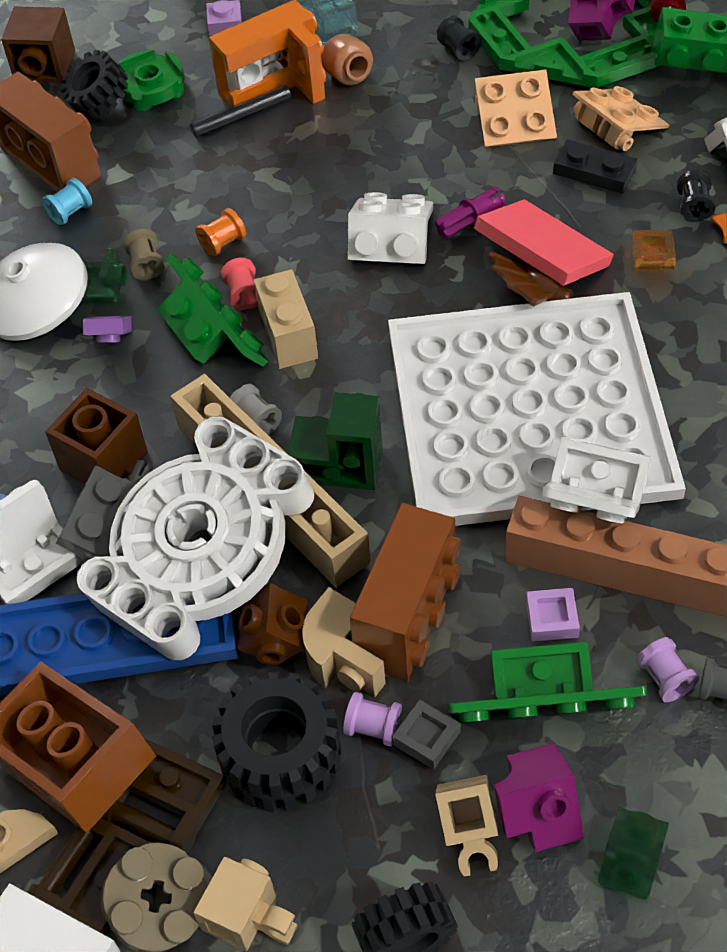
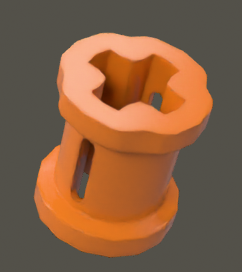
M230 208L223 210L221 217L208 225L201 224L195 228L197 239L210 256L220 254V248L233 240L240 241L246 237V229L241 218Z

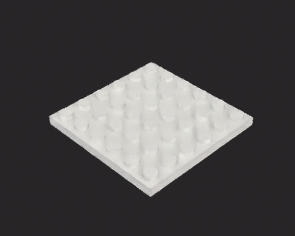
M630 292L546 301L536 306H531L528 303L388 320L416 507L455 518V526L511 519L518 495L551 503L552 499L543 497L542 491L543 487L551 482L561 437L650 456L651 461L641 504L684 499L685 484ZM582 506V508H579L578 510L585 511L594 509Z

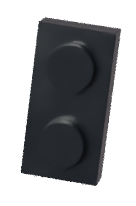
M567 139L554 161L553 174L623 194L636 171L638 158Z

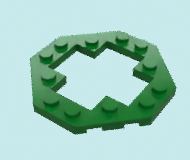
M479 0L477 9L473 10L468 18V30H475L481 36L482 48L500 70L515 73L546 70L548 79L599 88L659 66L655 64L653 38L657 22L651 16L648 0H638L644 8L623 17V28L632 37L631 39L583 56H579L563 37L534 47L528 44L507 17L529 10V0Z

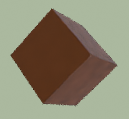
M14 6L1 38L12 75L19 71L31 81L63 83L62 78L66 76L68 72L66 70L69 68L75 52L65 9L60 7Z
M88 388L45 431L59 470L84 484L95 465L120 478H126L132 471L135 461L142 460L148 453L137 413Z

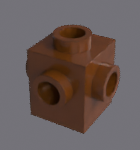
M272 583L262 588L251 600L243 604L238 620V628L240 630L238 650L256 657L261 663L275 666L304 650L302 631L304 620L307 616L308 600Z

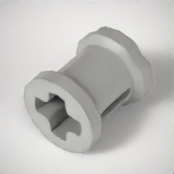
M245 384L230 396V399L268 436L279 426L282 419L281 410L276 405L268 404L260 397L258 388L254 385Z

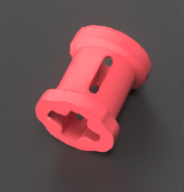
M235 258L228 261L222 267L220 273L222 281L225 285L229 286V301L231 305L237 310L257 307L258 303L253 280L255 279L256 269L253 262L247 258Z

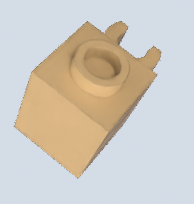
M482 775L438 784L435 795L446 846L463 843L458 858L459 869L463 876H470L471 870L468 859L473 853L477 852L483 853L488 858L490 871L497 870V851L490 842L485 840V838L498 836V822L488 776Z
M225 856L193 912L198 924H200L201 931L246 952L258 930L278 942L289 945L298 925L293 922L295 918L293 913L281 907L271 905L276 894L271 877L268 876L269 872L264 867L249 859H242L238 863Z

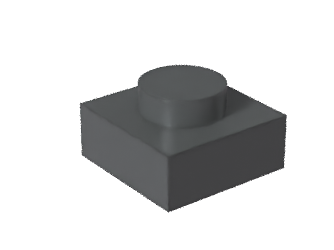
M419 699L393 734V745L434 770L460 734L461 723Z

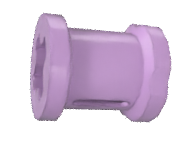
M668 637L652 642L636 657V663L639 668L647 670L659 686L658 695L663 702H671L681 698L690 692L699 681L697 673L693 669H687L675 653L676 645Z
M354 692L345 715L344 735L352 736L356 732L382 739L384 745L391 747L393 745L392 736L399 728L402 704L394 702L389 706L363 699L362 693Z

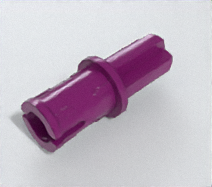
M492 186L473 199H463L460 201L459 207L444 214L435 221L437 233L440 237L449 239L470 226L474 227L477 216L506 205L504 194L501 193L494 198L493 195L497 194L500 189Z

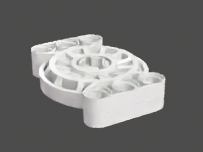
M223 417L208 418L197 427L194 439L199 454L186 455L164 463L146 474L129 491L119 506L111 527L110 556L94 557L87 560L77 573L78 587L100 612L171 660H184L196 652L200 644V633L196 621L209 620L230 613L251 600L270 579L281 558L285 544L284 515H298L305 512L314 500V491L302 465L296 459ZM259 463L256 467L248 469L253 464ZM295 483L291 488L282 490L286 485ZM200 530H207L211 536L208 542L201 537L193 542H188L190 537ZM110 581L105 588L99 590L104 583ZM145 603L143 608L132 614L138 605ZM180 626L178 632L166 638L167 633L172 628Z

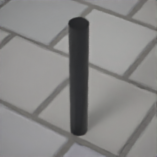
M283 85L191 123L192 133L195 137L201 136L290 99V90L287 85Z

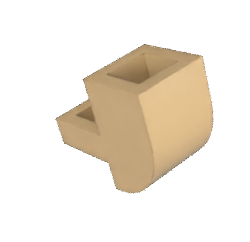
M328 587L310 609L304 620L302 635L309 670L315 680L324 688L327 687L337 674L339 680L349 689L356 692L363 690L375 698L386 684L384 661L353 643L350 615L356 603Z

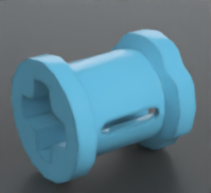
M72 177L66 181V187L53 196H44L42 204L49 217L56 224L64 225L68 222V217L80 208L87 209L92 205V198L86 187L78 179Z

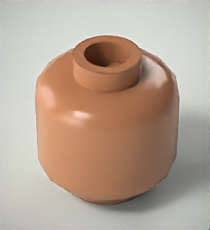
M339 34L331 38L324 46L322 65L326 73L342 84L352 86L361 83L370 74L373 66V54L369 46L353 35Z

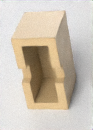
M293 270L253 279L259 314L266 333L269 335L279 369L318 359L315 326Z

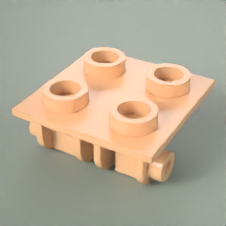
M546 70L475 78L477 93L475 95L476 110H479L485 148L557 139Z
M619 86L604 90L591 88L588 91H574L572 94L580 100L573 108L576 120L589 128L593 133H597L601 139H604L616 150L622 149L627 151L632 146L634 141L632 134L634 131L665 129L669 127L668 123L658 117L659 112L657 110L640 104L633 98L634 94L626 88Z

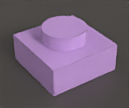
M220 0L215 3H206L209 35L217 34L242 23L240 0Z
M573 588L526 592V607L532 642L579 638L580 626Z

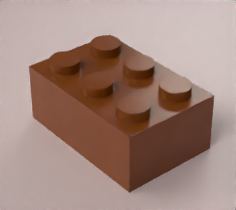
M19 71L0 82V145L2 150L57 192L66 187V181L72 177L78 179L85 187L101 177L97 162L99 155L93 146L90 136L92 131L91 125L82 113L74 112L65 105L61 98L52 96L37 81H31Z
M402 503L350 615V625L353 643L383 660L385 675L408 682L414 667H422L425 662L430 641L426 638L431 627L438 628L442 621L446 602L442 600L446 590H454L457 585L461 564L456 563L460 551L461 539L455 537V518L406 503Z
M41 661L0 702V767L86 833L156 757L132 722Z

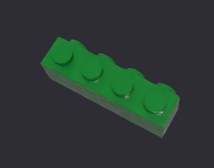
M662 7L653 35L655 64L727 73V15Z

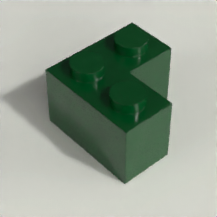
M335 392L330 419L322 416H295L287 454L296 459L302 465L304 471L318 485L375 490L383 451L379 396L365 395L363 393Z

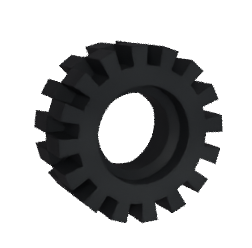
M94 50L93 54L87 52L84 54L83 60L79 57L75 60L77 65L74 68L69 66L66 70L70 74L63 76L62 82L64 85L60 86V91L62 92V98L76 112L82 113L90 120L91 117L99 119L100 113L104 116L109 114L108 108L110 106L115 109L119 105L116 100L118 98L123 99L125 96L122 90L128 88V83L126 82L128 75L106 51Z
M420 882L414 883L407 890L404 889V886L395 889V894L389 897L385 894L377 898V904L369 903L363 908L364 912L358 913L354 917L355 921L352 922V928L362 952H435L439 949L437 945L449 942L451 940L450 936L455 935L457 932L456 928H458L440 885H434L433 882H426L424 885H421Z

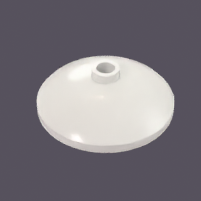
M38 243L22 247L0 261L1 339L19 341L38 337L60 325L73 313L84 296L88 281L86 266L73 249L59 243Z

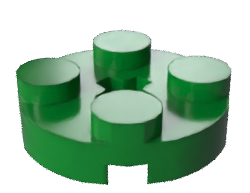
M141 50L123 58L119 65L128 75V80H126L128 88L122 90L125 93L123 100L132 103L135 110L146 111L153 105L182 96L184 93L183 84L185 77L182 63L177 56L165 51L166 56L155 55L154 50Z

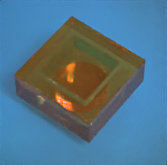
M672 229L632 231L631 247L634 270L675 268L676 254Z

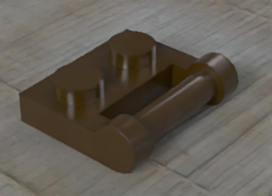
M145 739L156 757L106 811L102 818L111 823L117 822L158 843L178 847L189 855L194 846L196 835L227 785L225 776ZM129 792L182 816L183 818L177 828L125 804L124 800Z
M101 817L87 833L74 824L76 829L38 885L32 884L27 893L106 936L110 926L108 921L105 922L100 904L104 880L109 870L129 850L149 844L150 842ZM93 839H100V843L64 898L56 895Z

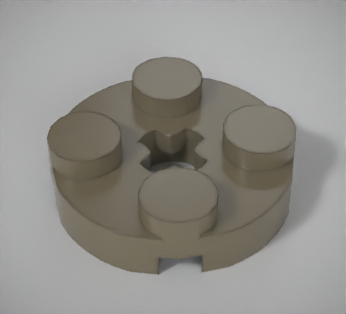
M149 843L129 850L109 870L104 880L100 904L105 922L108 921L110 929L117 935L116 938L124 946L137 952H165L184 943L200 926L193 912L207 889L203 867L197 859L190 857L180 848L169 844ZM153 883L161 885L162 893L168 895V904H161L157 912L149 911V902L141 899L142 890H150Z

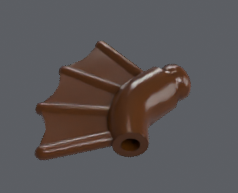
M488 253L489 259L494 263L491 266V271L500 275L504 279L506 287L522 295L531 306H536L546 301L573 298L572 290L565 288L528 263L523 265L498 253Z

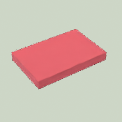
M525 199L477 216L474 226L476 231L562 286L610 266L614 256L610 251Z

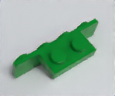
M170 253L165 259L183 281L156 310L191 355L204 364L229 338L245 357L264 367L269 360L260 350L263 347L260 339L250 330H243L239 325L243 321L241 316L229 305H223L220 302V299L223 297L222 293L209 281L202 280L201 275L204 272L189 257L181 260Z
M588 642L491 650L495 699L448 703L447 705L448 713H459L460 722L489 720L488 710L507 708L508 718L537 716V706L556 704L557 714L586 711L585 701L605 700L606 709L635 707L634 697L647 696L646 686L593 690Z

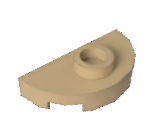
M26 809L6 810L0 813V873L58 834L55 827L41 814Z

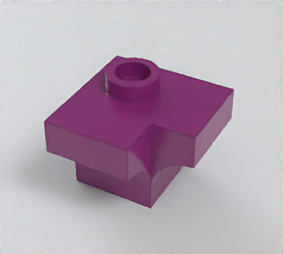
M570 0L568 25L578 40H611L616 22L621 17L633 13L635 0Z
M555 742L507 755L510 774L503 781L494 784L501 827L506 837L510 838L528 833L529 841L535 852L583 839L584 833L575 777Z

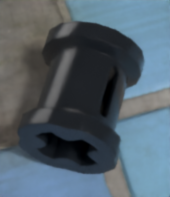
M453 15L444 19L437 29V40L443 46H450L454 51V55L459 60H469L479 51L482 42L481 36L475 30L465 28L464 22L458 16Z
M688 171L677 180V191L683 200L680 204V213L684 216L685 220L690 222H701L704 219L710 218L715 212V201L709 194L712 186L711 178L704 171Z

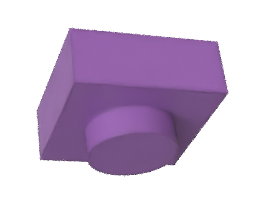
M100 316L83 319V335H96V342L121 341L120 334L132 332L131 316Z

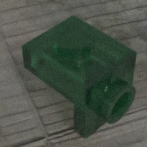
M107 248L103 262H84L88 281L81 302H118L121 287L127 283V267L124 262H121L116 248Z
M619 807L598 877L599 884L642 899L649 898L669 823L655 819L645 812L630 811Z

